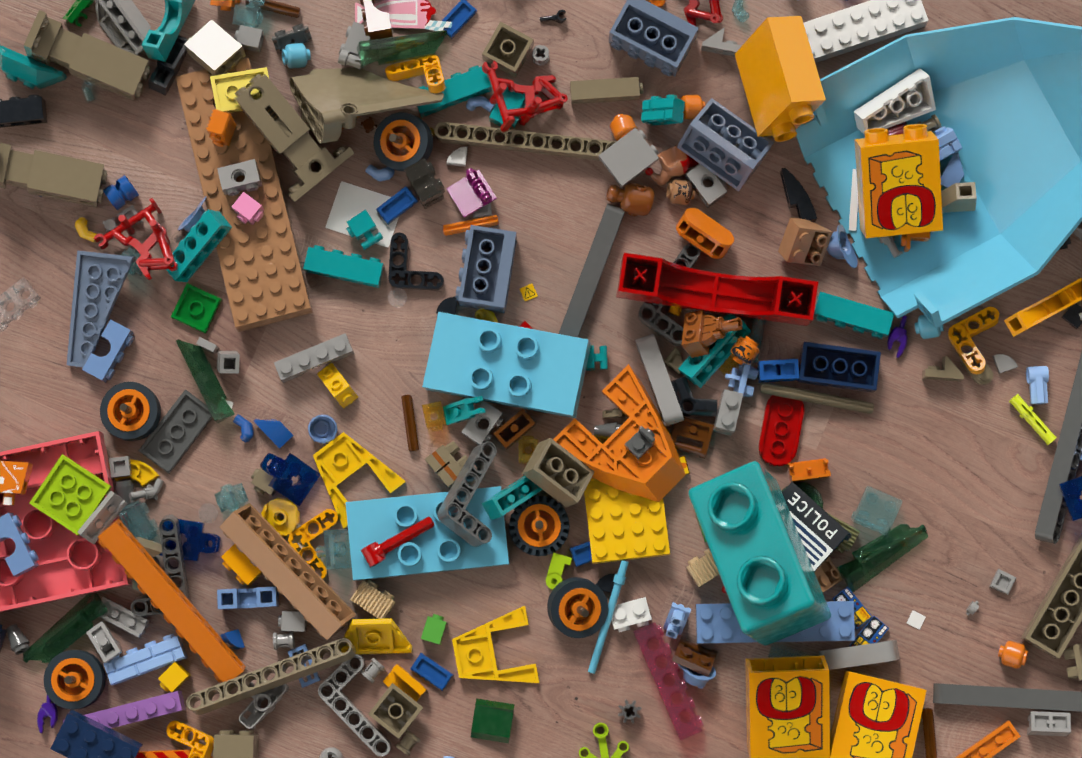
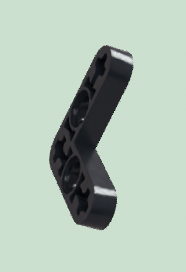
M395 233L391 237L388 276L390 285L397 289H441L444 285V278L440 273L407 271L408 238L404 233ZM398 237L405 241V243H401V251L405 250L404 253L400 251L393 252L394 249L398 250V245L394 242L398 240ZM397 255L404 258L403 264L399 266L393 263V258ZM398 274L400 278L406 279L405 275H408L409 285H405V281H399V284H395L392 278H395ZM414 275H419L422 278V282L419 285L411 283V278ZM424 276H428V280H433L437 276L441 282L437 283V286H434L432 282H427L428 286H424Z

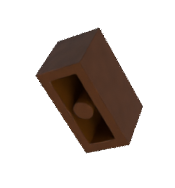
M522 409L493 434L507 450L536 426V423Z

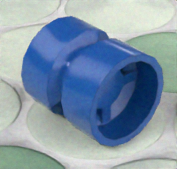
M125 175L116 180V185L111 184L103 189V192L116 210L126 205V200L132 201L139 196Z

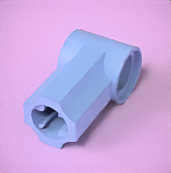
M1027 367L1026 380L1029 384L1030 404H1047L1048 367Z

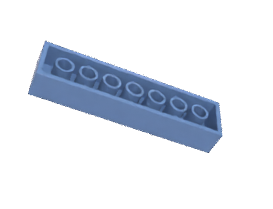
M854 601L827 602L831 612L829 620L777 642L855 641ZM731 603L695 604L696 644L757 642L741 631Z

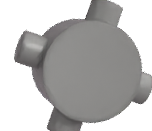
M114 217L102 223L106 228V233L117 227Z
M972 601L966 609L968 616L970 614L973 615L977 611L979 602Z

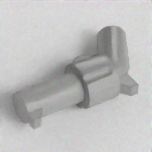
M885 236L879 239L880 243L888 246L894 258L903 254L895 245L893 236Z
M157 478L154 486L149 484L142 491L130 492V502L132 503L135 499L140 498L145 500L154 498L158 500L157 495L164 481Z

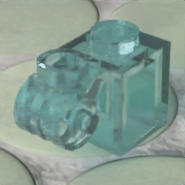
M247 0L250 2L248 5L236 4L232 24L256 28L262 23L263 13L260 12L261 5L265 4V0Z

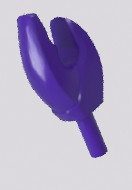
M907 316L902 317L900 326L895 327L888 336L887 347L889 351L894 341H898L900 344L896 358L901 357L907 346V330L904 329Z
M48 695L46 703L41 705L37 715V725L40 733L44 732V720L46 717L51 718V728H54L58 719L57 707L55 703H51Z

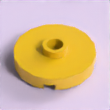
M276 498L269 501L261 512V515L282 537L292 533L300 522V513L297 506L286 498ZM280 513L284 515L283 520L279 518Z

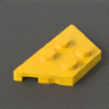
M392 618L353 619L343 638L350 640L356 649L355 654L412 653L411 643ZM344 646L341 649V653L347 652L349 646Z

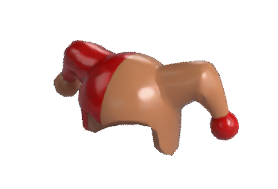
M675 145L657 155L662 166L660 174L654 173L650 167L645 170V174L650 176L658 185L663 186L673 177L684 175L689 168L699 163Z

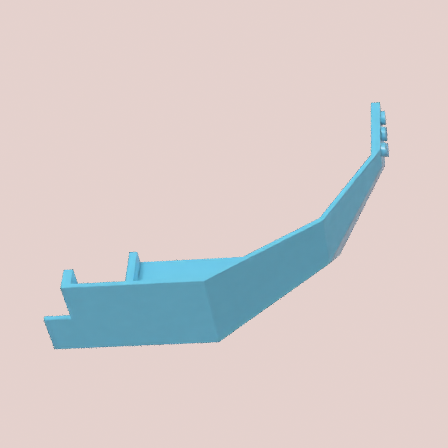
M1011 17L904 35L821 78L820 81L826 100L813 112L814 118L811 121L801 124L796 129V138L803 158L807 165L811 163L813 166L815 180L820 188L824 186L828 194L825 197L832 211L837 210L841 217L838 222L845 228L846 233L852 237L854 243L851 245L858 258L863 257L867 265L864 269L871 282L876 281L880 288L877 293L882 301L897 318L919 308L933 326L937 328L1038 275L1082 222V27ZM920 68L930 76L936 110L905 122L908 125L917 124L918 122L930 119L935 114L942 127L945 126L954 130L962 146V149L958 151L964 170V176L960 183L975 182L976 210L942 213L943 230L930 232V239L927 242L911 241L908 252H904V247L901 246V235H894L895 245L899 251L903 252V254L894 258L888 246L880 243L879 239L881 237L865 238L860 230L859 207L856 231L849 230L853 169H856L854 139L865 138V135L857 129L854 111ZM952 155L940 161V176L943 174ZM941 185V191L947 188Z

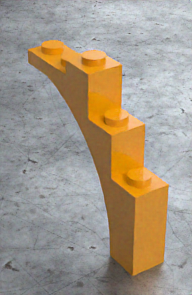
M1082 278L1005 319L1004 322L1013 337L1081 301Z

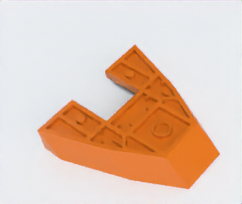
M628 364L602 390V393L628 419L603 444L575 418L553 440L594 471L592 478L617 490L660 502L686 474L670 432L665 427L643 383ZM643 426L645 429L649 428L654 433L655 444L638 460L625 447V443Z

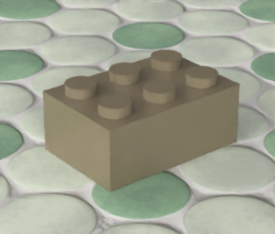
M548 438L538 443L522 474L565 507H569L579 502L594 471L553 439Z

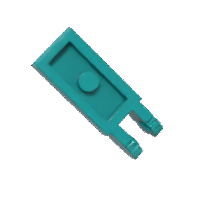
M483 396L466 398L443 406L446 425H453L476 417L475 415L486 413L485 408L474 410L473 406L474 403L483 401Z

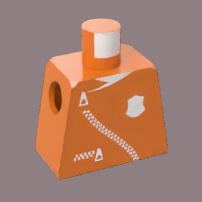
M0 461L2 505L14 506L15 494L25 495L33 464L28 462Z

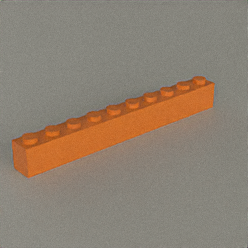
M117 519L98 536L100 545L113 554V560L125 568V574L138 583L137 587L143 594H147L151 598V604L163 612V617L169 624L172 623L175 626L179 637L185 638L188 641L191 651L200 655L202 663L205 667L212 669L214 677L218 682L222 683L236 678L244 671L246 666L120 519Z

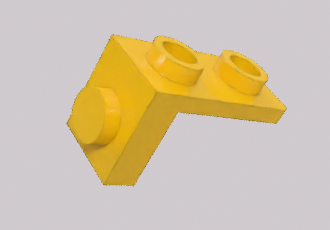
M330 363L317 373L318 377L343 409L358 398L357 394L333 363Z

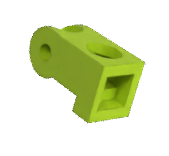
M553 553L546 577L548 588L553 590L563 581L561 577L565 564H571V557Z

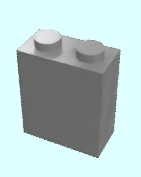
M636 127L598 157L621 188L659 159L657 149L653 145L649 146L646 142L647 136L642 130L638 131Z
M723 390L713 432L729 436L735 432L743 393Z

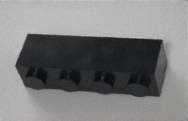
M33 94L29 95L28 98L22 99L21 97H10L9 100L3 101L0 99V128L47 123L46 101L42 96Z

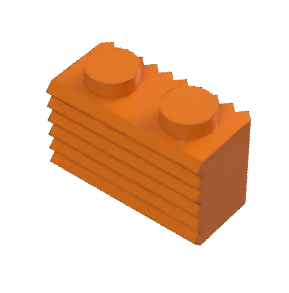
M213 109L212 116L210 117L211 120H209L208 127H206L209 138L217 146H229L236 123L230 113Z

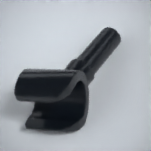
M559 10L556 15L540 17V22L556 20L558 23H564L567 18L561 19L558 15H563L566 11Z

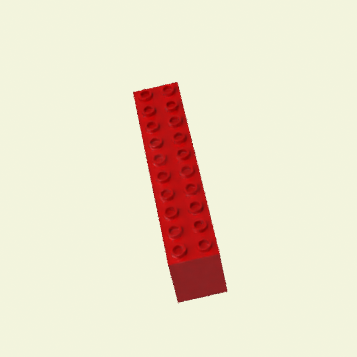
M624 253L621 260L616 298L808 326L814 317L818 282L784 276L750 277L714 273L681 266L663 258Z

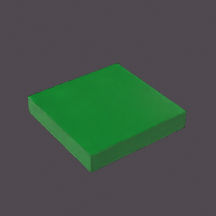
M187 283L171 318L206 334L222 299Z

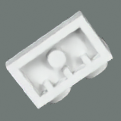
M646 597L616 605L611 620L614 630L618 629L619 632L630 630V625L637 624V627L649 625L648 621L652 620Z

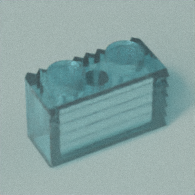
M140 499L125 506L119 513L124 525L135 538L139 536L150 540L158 536L157 530L159 526L155 519H150L148 515L150 510L145 502L141 503Z

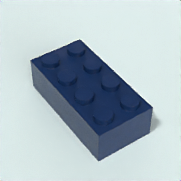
M803 342L801 345L799 379L797 383L874 393L877 390L881 352Z
M71 710L67 714L50 749L67 758H136L143 744Z

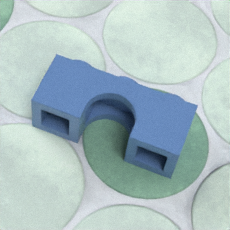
M110 319L101 335L110 342V352L103 357L91 353L82 370L106 383L107 380L113 377L116 364L122 361L124 357L123 351L126 346L129 347L134 339V336H132L134 332Z
M7 513L0 517V542L8 538L15 542L16 548L14 553L5 558L13 576L18 577L38 567L37 561L39 558L35 550L31 551L29 546L30 539L25 532H22L20 528L22 523L17 515L14 516L13 513Z
M277 587L217 590L218 609L279 607V592Z

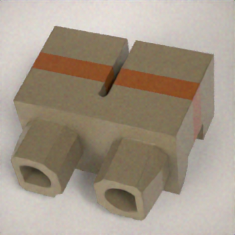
M454 441L445 447L442 445L425 458V461L448 488L454 484L468 459L466 455L458 461L454 459L453 455L460 450Z

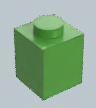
M433 614L432 617L428 616L421 639L440 645L447 622L443 621L444 617Z

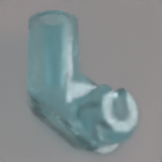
M735 0L732 7L734 16L740 22H745L749 19V13L742 7L745 0Z
M84 80L81 89L86 102L90 103L96 100L92 91L94 84Z

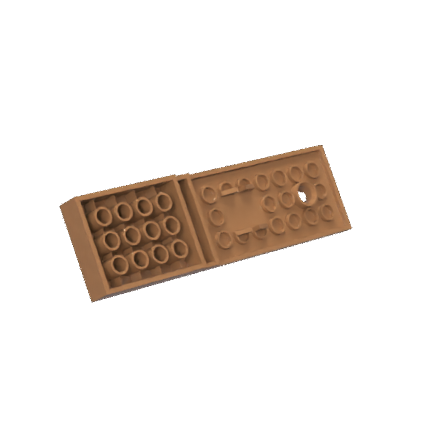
M242 59L227 73L252 70L250 59ZM206 69L176 76L204 198L206 196L207 210L220 211L232 226L216 249L235 328L238 332L313 313L271 144L243 111L230 113L236 123L230 145L220 147L213 144V140L209 138V133L206 129L209 120H211L212 110L216 109L214 107L215 101L210 76L213 75ZM255 159L258 164L262 186L258 187L255 191H240L235 196L225 195L222 191L217 168ZM238 176L236 182H242L245 176ZM243 192L261 204L264 209L263 217L260 221H255L253 225L249 222L245 224L236 217L238 214L232 208V205Z

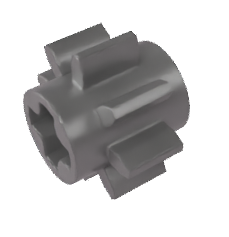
M625 700L626 705L624 707L618 706L622 709V713H619L618 716L625 717L624 723L627 719H631V722L634 724L633 718H641L637 714L641 707L636 708L634 706L636 704L635 700L632 704ZM632 706L635 714L626 717L625 708L629 709Z

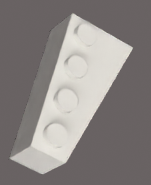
M919 68L856 109L854 116L857 129L863 134L868 129H887L936 110L930 76Z

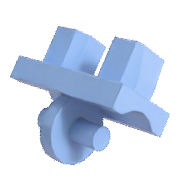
M745 363L742 366L739 364L738 369L732 368L731 374H725V379L730 380L728 387L734 388V392L743 393V397H752L754 387L746 385L747 378L752 380L757 378L758 369Z
M672 603L663 629L666 630V636L676 639L678 634H682L691 608H685L682 604Z

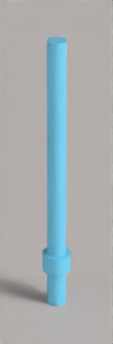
M621 560L618 573L615 574L613 579L615 583L608 603V615L600 629L588 668V672L595 674L621 587L625 584V574L629 564L626 560Z

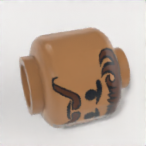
M674 179L667 185L666 198H669V201L673 204L688 205L690 200H693L695 197V188H692L690 181Z

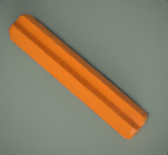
M492 215L443 225V233L445 236L463 233L466 230H470L471 225L481 227L498 226V216Z

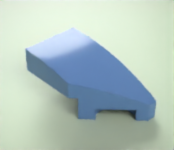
M958 151L952 155L941 175V185L947 188L955 183H960L964 176Z

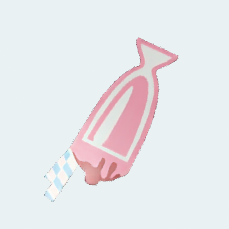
M384 0L374 4L376 9L389 13L392 28H420L443 32L444 27H452V22L430 20L431 16L436 13V9L431 6L428 0ZM355 3V22L361 24L363 22L361 9L365 8L359 3Z

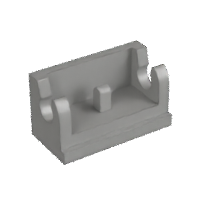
M1031 711L1027 718V721H1029L1027 735L1068 736L1071 733L1070 713Z

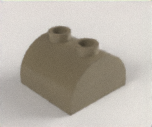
M392 683L368 715L399 739L420 714L423 707Z

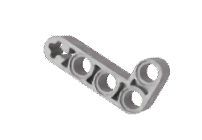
M897 640L818 651L819 656H825L829 670L900 659Z

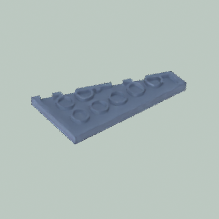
M77 250L66 365L84 367L91 353H94L135 257Z

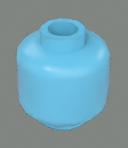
M303 43L288 44L282 50L283 64L287 65L290 69L303 68L307 65V60L311 59L310 50L306 49Z
M924 314L920 315L918 322L914 323L916 334H920L922 339L939 337L941 332L944 331L943 325L935 328Z

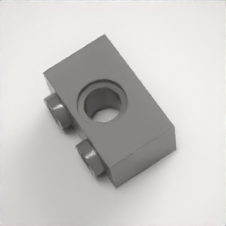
M255 159L217 168L222 191L225 195L235 196L240 191H255L258 187L262 186L258 164ZM238 176H245L242 182H236Z
M701 164L685 176L686 180L691 182L692 188H695V192L707 208L727 194L726 189L728 187L722 179L719 180L714 173ZM709 179L712 181L713 186L705 187L703 181Z
M484 400L478 408H485L486 413L475 415L476 417L471 418L462 430L464 436L478 445L489 442L493 436L490 433L494 427L498 429L504 420L501 418L503 413ZM481 420L489 422L487 429L482 430L478 427Z

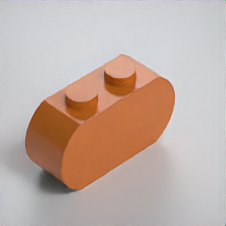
M696 208L686 209L676 224V230L681 237L715 259L723 258L734 243V236L728 229Z

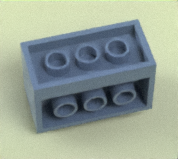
M627 0L609 32V43L616 50L620 51L622 49L628 52L627 54L634 59L640 58L644 60L647 66L661 69V72L666 76L670 77L673 75L676 77L697 38L699 28L646 0Z
M711 98L690 123L677 148L737 191H740L759 167L774 142L766 136L758 137L755 128Z
M471 225L470 230H466L465 234L467 249H463L462 252L464 268L460 267L459 271L461 287L457 286L456 301L462 307L505 313L517 243V232ZM490 248L491 251L484 252V249ZM487 266L488 270L481 271L480 268ZM484 285L485 289L478 290L477 287Z

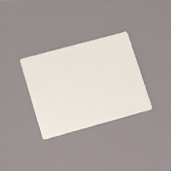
M341 181L326 228L349 235L346 230L349 227L346 221L366 209L377 227L371 233L374 236L380 232L383 236V239L375 244L388 248L398 218L388 225L376 210L391 197Z

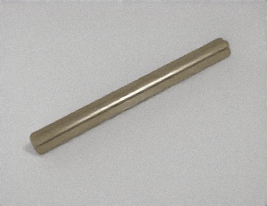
M763 382L761 385V393L868 414H871L874 410V404L871 402Z

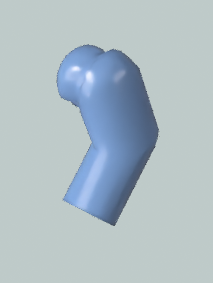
M483 96L470 97L466 104V108L470 111H474L476 107H483L491 112L495 107V104H491Z
M370 164L365 172L381 182L391 179L395 170L390 167L378 170Z

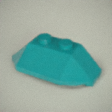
M0 45V67L9 80L14 82L20 80L24 82V86L30 89H34V87L43 89L66 80L67 76L63 71Z

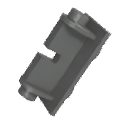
M298 24L293 26L291 31L286 32L284 29L275 32V36H272V41H277L274 43L275 49L282 51L286 45L292 44V39L295 40V43L309 42L312 39L311 34L305 31L308 30V25Z

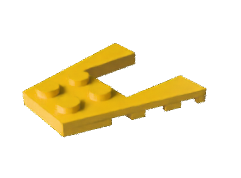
M344 432L313 455L343 528L348 526L346 502L348 501L337 488V485L366 463L371 467L389 493H392L406 482Z
M525 606L452 639L459 678L539 683L536 664L497 671L491 632L529 625Z

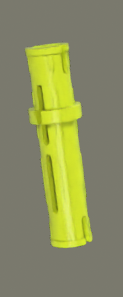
M1016 394L1009 400V403L1020 413L1019 416L1029 423L1046 445H1049L1057 438L1033 412V407L1028 406L1019 394Z

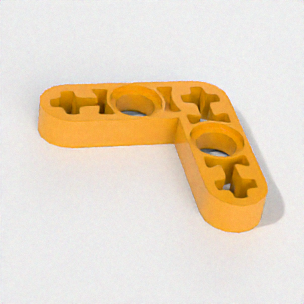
M436 55L391 64L385 68L386 77L391 81H399L425 74L428 89L431 93H440L446 88L439 58Z
M987 307L952 325L948 330V338L972 374L978 375L984 372L986 362L971 338L999 322L1000 313L994 307ZM987 314L994 315V319L987 318ZM973 321L977 322L979 324V327L977 329H971L968 326L969 323ZM955 331L957 333H960V338L962 340L960 343L959 338L956 335L954 336ZM968 345L972 348V351L970 353H963L961 348ZM973 356H974V360L976 361V363H977V364L980 363V367H979V368H978L977 366H974V367H973V360H972V357H973Z
M332 509L324 510L294 530L288 537L289 544L302 558L304 551L311 550L313 552V558L306 562L312 564L318 559L319 562L315 564L318 568H323L321 572L322 579L327 576V568L310 541L338 523L339 517L336 511ZM327 513L334 514V521L332 523L330 521L325 522L324 525L326 527L323 529L322 524L317 519L321 518V521L327 518ZM312 523H316L319 526V531L316 534H311L308 531V527ZM295 534L302 536L300 541L303 545L308 544L307 547L302 548L299 552L297 548H301L299 544L292 542Z
M174 720L168 724L166 729L167 735L192 748L188 758H210L214 749V738L211 735L183 722ZM175 728L182 730L181 734L177 733ZM193 732V739L189 742L188 734ZM200 739L207 742L206 746L202 743H199Z

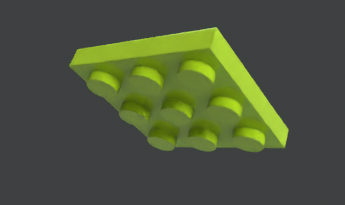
M62 454L29 504L79 536L78 530L101 504L112 486Z

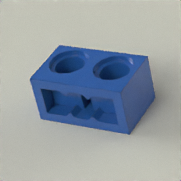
M798 359L767 360L757 363L758 383L797 381L799 379Z

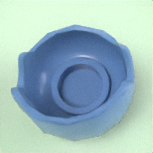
M324 414L312 418L308 425L309 436L315 442L322 444L334 440L338 431L335 420Z

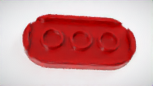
M772 395L766 403L758 450L763 461L771 466L781 467L787 465L796 456L804 417V404L801 400Z

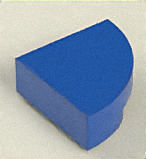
M239 629L221 634L223 641L232 646L233 649L238 650L245 647Z

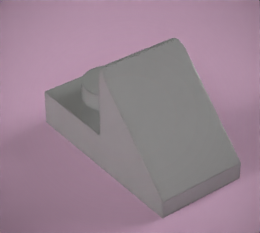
M723 28L703 41L701 50L735 57L734 54L740 49L741 45H737V42L729 40L722 42L725 29Z
M103 621L86 632L105 664L122 653L119 641L114 639Z

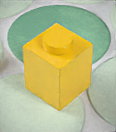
M174 662L158 678L161 681L159 685L166 692L170 691L172 693L191 675L179 662Z

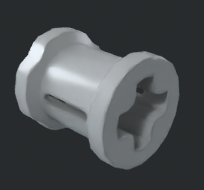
M537 45L533 49L532 58L536 65L544 66L549 61V50L544 45ZM537 53H544V58L541 56L537 58Z
M292 631L289 634L273 633L274 650L285 647L294 649V632Z
M373 657L372 662L365 670H361L360 673L371 683H374V679L386 668Z

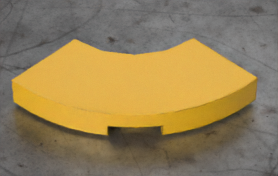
M130 459L132 476L114 479L116 481L133 479L145 487L160 476L146 463Z

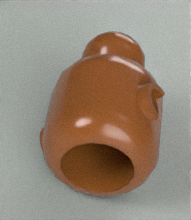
M629 182L623 189L617 185H610L606 200L611 203L620 202V208L630 216H647L652 209L655 193L651 187Z

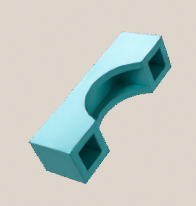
M165 0V13L161 25L156 30L149 29L142 43L148 58L166 61L195 0Z

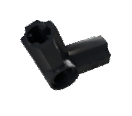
M686 377L671 381L683 416H717V400L694 398ZM690 402L693 410L685 411L683 403Z

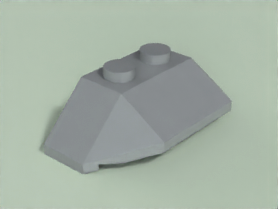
M94 0L96 1L98 22L115 46L139 55L144 50L142 43L151 26L133 1Z

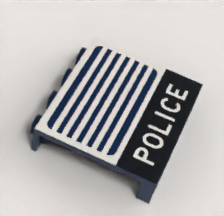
M791 482L782 494L815 572L844 539L848 541L852 535Z

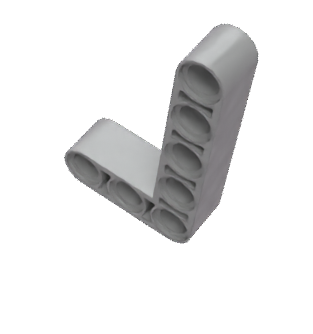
M355 654L353 658L360 659L361 666L358 669H354L351 666L352 659L343 662L319 686L318 694L377 756L382 757L391 751L390 741L341 691L365 667V659L361 655ZM340 671L345 672L347 675V679L343 683L337 680V674ZM326 685L331 686L333 689L329 697L323 694V688ZM339 699L346 702V708L343 711L336 707ZM353 713L358 714L360 717V722L357 725L350 722V716ZM365 728L373 730L372 738L368 739L364 736ZM379 742L386 743L387 751L385 753L377 750Z

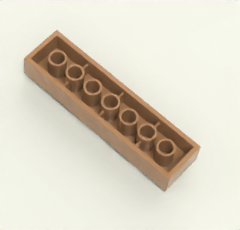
M251 503L235 510L222 523L220 528L223 534L236 544L237 549L244 553L254 566L260 569L264 577L277 587V591L290 601L292 607L300 611L304 619L317 629L321 637L326 640L330 639L356 616V613Z

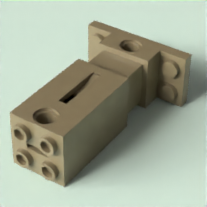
M40 10L24 43L27 57L47 65L52 61L68 68L71 75L132 101H135L136 97L140 98L143 91L142 82L143 80L147 81L151 72L149 60L86 33H83L81 37L63 29L62 23L47 17V13Z
M257 74L249 81L251 83L250 86L247 88L245 86L241 87L234 93L236 95L234 101L275 151L283 153L295 167L292 171L302 183L296 182L288 189L290 192L287 195L292 201L296 202L352 156L354 152L350 147L340 146L333 152L334 156L332 157L325 147H319L307 133L310 128L266 74L262 76ZM253 89H257L260 92V97L257 100L251 97ZM316 161L319 167L313 172L310 169V165Z
M0 143V188L6 189V185L26 188L29 194L96 208L98 203H102L104 192L101 187L102 184L106 185L108 175L104 164L34 150V154L13 150L9 144Z

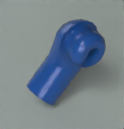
M238 414L233 422L241 427V440L249 442L254 435L253 425Z

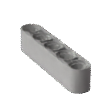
M654 334L636 339L635 343L665 427L684 421Z

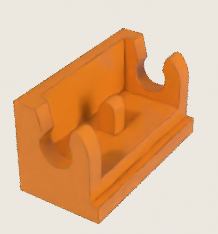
M828 459L788 463L790 483L830 477Z

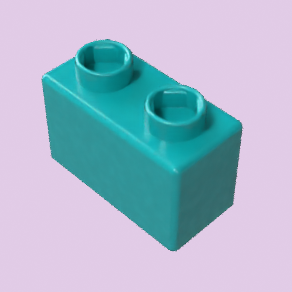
M752 461L689 490L690 501L741 631L761 645L767 646L830 619V609L777 480L760 463Z

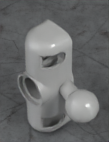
M250 682L249 687L255 686L253 682ZM283 684L274 689L251 696L254 700L240 714L239 721L250 730L255 729L256 725L275 709V705L288 692L289 686ZM268 699V706L262 709L261 702ZM250 711L252 714L246 719L243 715L245 712Z

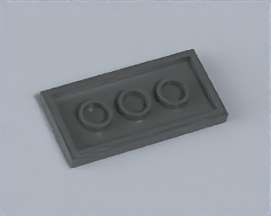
M185 389L138 451L170 474L215 416L216 412Z

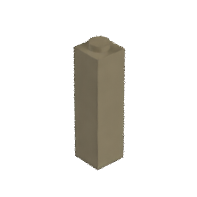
M639 77L570 81L571 104L639 100L640 94H643V83H639Z

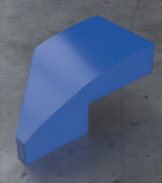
M276 419L254 420L255 424L279 449L294 436Z

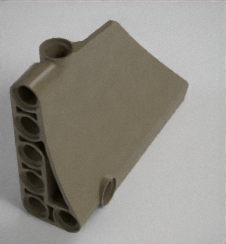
M362 68L314 69L307 75L290 77L289 79L290 90L320 144L338 141L341 136L342 127L346 129L354 128L357 116L438 103L444 98V93L442 92L431 93L426 89L397 83Z

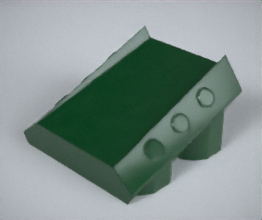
M476 698L471 738L509 744L515 704Z

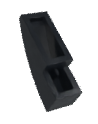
M178 35L166 61L157 60V66L148 80L149 89L166 96L187 54L184 46L188 40L187 38Z
M781 168L780 176L788 208L796 207L799 219L816 222L815 209L807 192L786 168Z

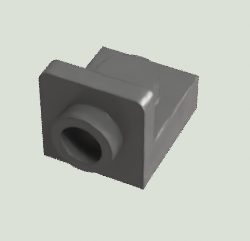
M641 426L639 431L625 443V447L639 460L655 444V435L649 428L645 429Z

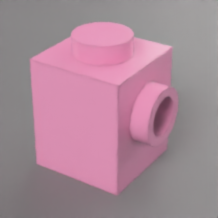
M245 192L232 205L234 212L238 214L236 217L245 224L249 222L253 225L255 221H260L264 215L262 205Z

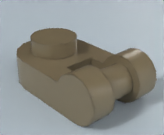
M960 361L961 365L978 385H986L992 381L993 372L987 363H985L984 372L977 375L972 374L964 362Z

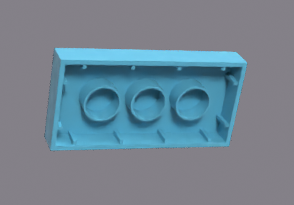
M438 312L422 387L429 391L466 398L483 396V400L486 402L576 419L591 342L588 339Z
M501 486L478 488L465 509L492 532L490 542L478 547L471 546L439 521L437 513L448 492L346 502L353 581L509 565L504 515L491 520L481 504L500 492ZM427 517L433 520L435 525L433 528L385 554V560L373 567L368 565L360 551L374 542L381 544Z

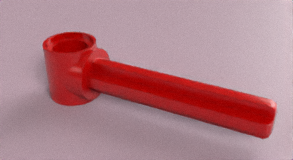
M427 517L381 544L374 542L360 551L368 565L373 567L385 560V554L435 526L434 522L430 517Z

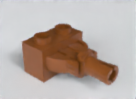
M703 310L685 313L681 345L691 358L708 355L710 345L718 339L724 338L727 332L742 330L741 318H735L725 321L723 317L715 318L712 315H706Z

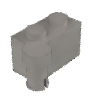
M353 22L352 27L349 26L347 29L346 37L348 38L346 43L340 47L338 64L350 65L361 69L365 66L373 43H371L370 37L365 35L364 25Z

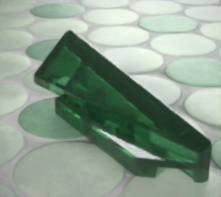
M447 30L360 41L357 46L360 64L365 66L378 61L379 65L434 55L445 39Z
M179 339L176 340L214 421L220 423L234 416L235 413L225 401L228 398L202 347Z
M900 524L852 552L855 560L837 567L849 589L855 592L927 539V530L924 525L913 528L909 527L908 524Z
M97 592L87 594L33 643L30 649L23 653V661L28 663L29 660H41L42 663H49L55 656L62 653L88 630L93 628L91 621L108 611Z

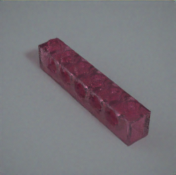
M654 622L633 631L679 739L683 740L702 732L703 722L700 716H696L693 708H696L692 697L688 698L685 690H688L684 679L680 680L677 674L680 671L678 664L672 662L670 658L671 648L668 642L665 644L661 636L664 635L661 625H656ZM652 638L657 639L659 642V647L656 650L648 647V642ZM660 656L665 657L667 660V664L663 668H659L656 665V659ZM669 674L675 679L674 684L671 686H667L664 683V677ZM674 693L682 695L681 703L674 704L672 702V695ZM683 711L690 713V719L687 722H682L679 718L680 713Z

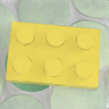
M267 67L210 76L216 109L226 113L243 111L234 101L236 97L234 93L241 87L245 86L247 88L250 86L251 83L249 81L257 74L261 76L266 74L269 78ZM253 89L251 97L257 100L260 97V92L257 89Z

